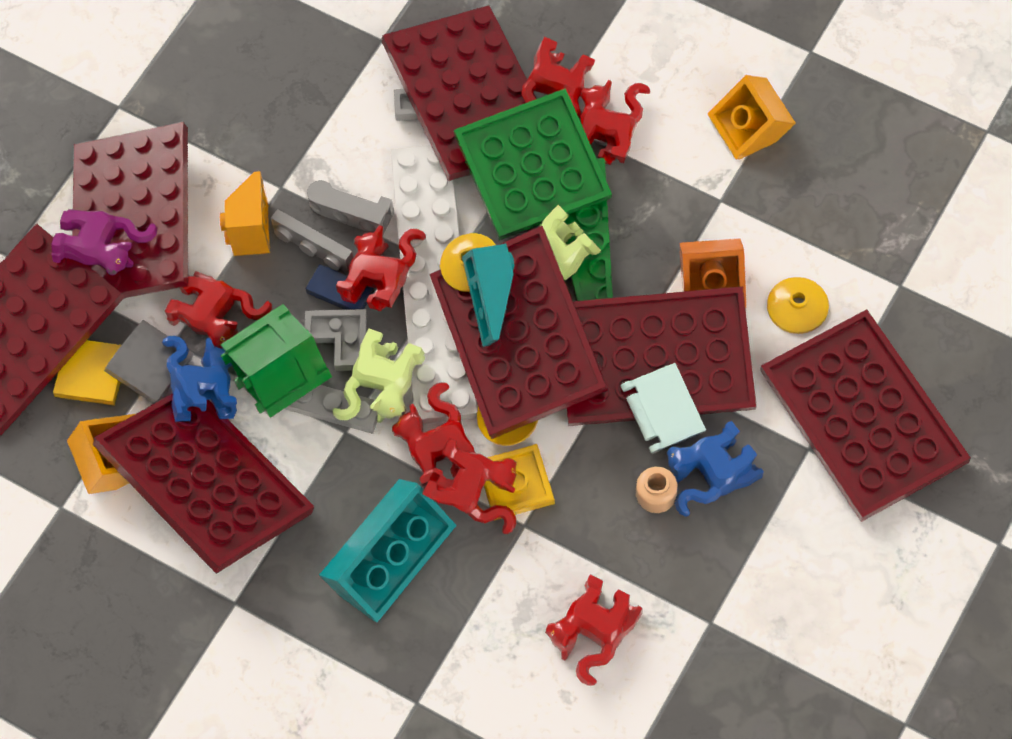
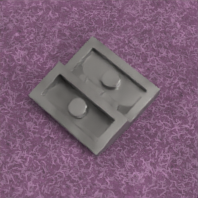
M142 320L115 353L104 371L154 404L171 388V376L167 368V358L175 353L176 349L163 346L162 341L168 336L145 320ZM189 350L187 358L180 362L179 365H187L194 353Z

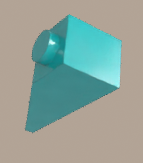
M507 243L471 249L462 256L483 347L499 340L514 274V258L508 252Z

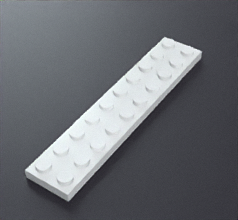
M431 145L391 149L398 238L400 239L404 232L409 229H419L426 234L425 240L411 241V245L417 255L415 263L409 269L406 282L403 285L408 343L421 347L425 353L424 362L415 365L412 373L413 404L423 424L448 421V416L435 411L428 404L427 398L429 389L434 384L445 382L449 385V389L440 394V399L456 405L461 413V420L477 418V404L429 275L440 270L443 251L451 241L459 237L454 180H447ZM400 250V259H402L404 255Z

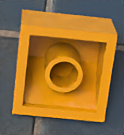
M745 75L707 113L733 156L738 160L776 143L796 124L768 79Z
M260 171L253 172L225 200V213H220L221 231H224L226 245H231L234 256L270 253L269 205Z
M135 414L80 421L68 438L67 443L88 494L113 491L129 484L93 446L95 436Z

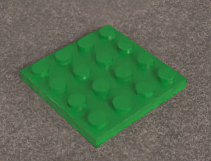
M566 88L454 130L457 143L499 241L541 225L544 219L558 205L567 214H571L612 197L611 190Z

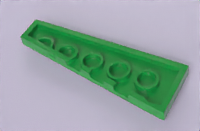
M599 158L597 161L606 179L605 159ZM607 200L568 214L569 216L564 221L567 225L576 222L583 230L582 234L585 233L601 250L597 255L589 254L586 256L577 272L571 275L577 301L613 298ZM572 236L567 240L566 244L572 243L578 236Z

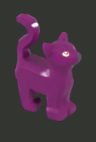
M68 209V211H63L60 229L66 231L78 229L80 231L78 236L55 233L51 244L52 259L56 263H60L63 258H69L85 265H100L106 269L108 274L115 275L117 272L125 269V267H133V261L128 257V251L131 249L132 243L120 242L110 244L116 230L124 229L127 236L137 243L151 241L156 236L158 230L156 225L151 223L146 231L139 232L133 221L124 217L113 216L104 211Z

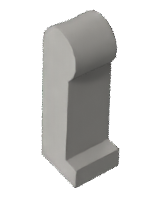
M323 180L311 183L307 189L310 208L314 212L366 232H375L377 227L381 225L383 226L384 235L394 215L392 199L383 196L380 197L378 203L333 189L330 183Z

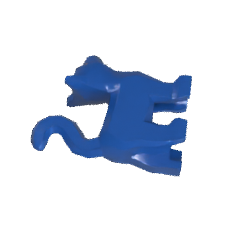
M177 336L164 338L162 341L163 346L176 349V352L167 358V368L171 376L173 392L172 409L175 422L191 420V412L187 410L188 407H198L201 411H206L207 400H211L214 404L219 419H234L237 412V399L229 395L231 377L228 368L232 365L231 363L225 365L220 355L225 353L224 350L214 347L211 338H207L205 353L200 361L203 367L192 365L180 366L179 363L187 358L189 352L186 342Z
M732 421L725 425L722 433L719 435L702 438L691 447L679 448L673 446L667 451L668 465L676 478L677 484L686 478L694 468H698L710 487L707 492L694 488L682 490L674 502L676 510L681 515L687 517L691 514L687 506L690 500L708 504L716 501L720 496L727 495L735 489L747 487L763 478L764 471L762 468L752 464L757 454L750 445L744 446L741 455L736 458H732L728 454L727 450L735 445L737 441L735 437L740 432Z

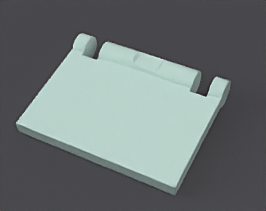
M676 363L621 385L623 392L634 387L636 388L637 393L628 396L626 399L645 441L658 437L660 443L649 447L651 454L706 432V428Z

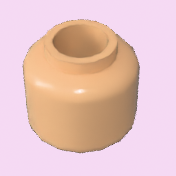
M655 466L643 471L636 483V497L641 507L650 513H662L669 510L674 505L677 497L678 484L675 476L663 467Z

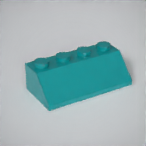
M399 479L319 574L341 598L374 622H378L457 526L434 500L422 494L424 489L418 483Z

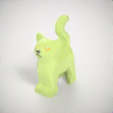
M558 205L544 219L541 226L546 231L563 277L566 280L577 272L586 256L589 254L597 255L601 250L585 233L582 234L583 230L576 222L568 225L564 222L569 215ZM578 236L575 241L568 245L566 244L569 238Z
M369 328L360 345L359 356L353 366L352 376L346 382L343 391L349 406L347 409L334 408V417L339 420H349L357 415L361 405V400L356 392V388L359 386L382 391L370 405V409L377 412V422L381 423L384 418L392 419L395 416L404 415L406 413V406L403 397L411 386L415 365L422 364L425 360L423 349L408 343L396 361H392L388 358L397 353V343L392 342L385 343L383 346L380 345L379 342H381L383 334Z

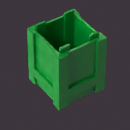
M284 304L221 344L225 352L220 355L225 365L231 363L238 376L233 380L238 390L244 388L257 402L254 405L259 414L265 412L270 418L332 377L318 350L313 335L302 326Z

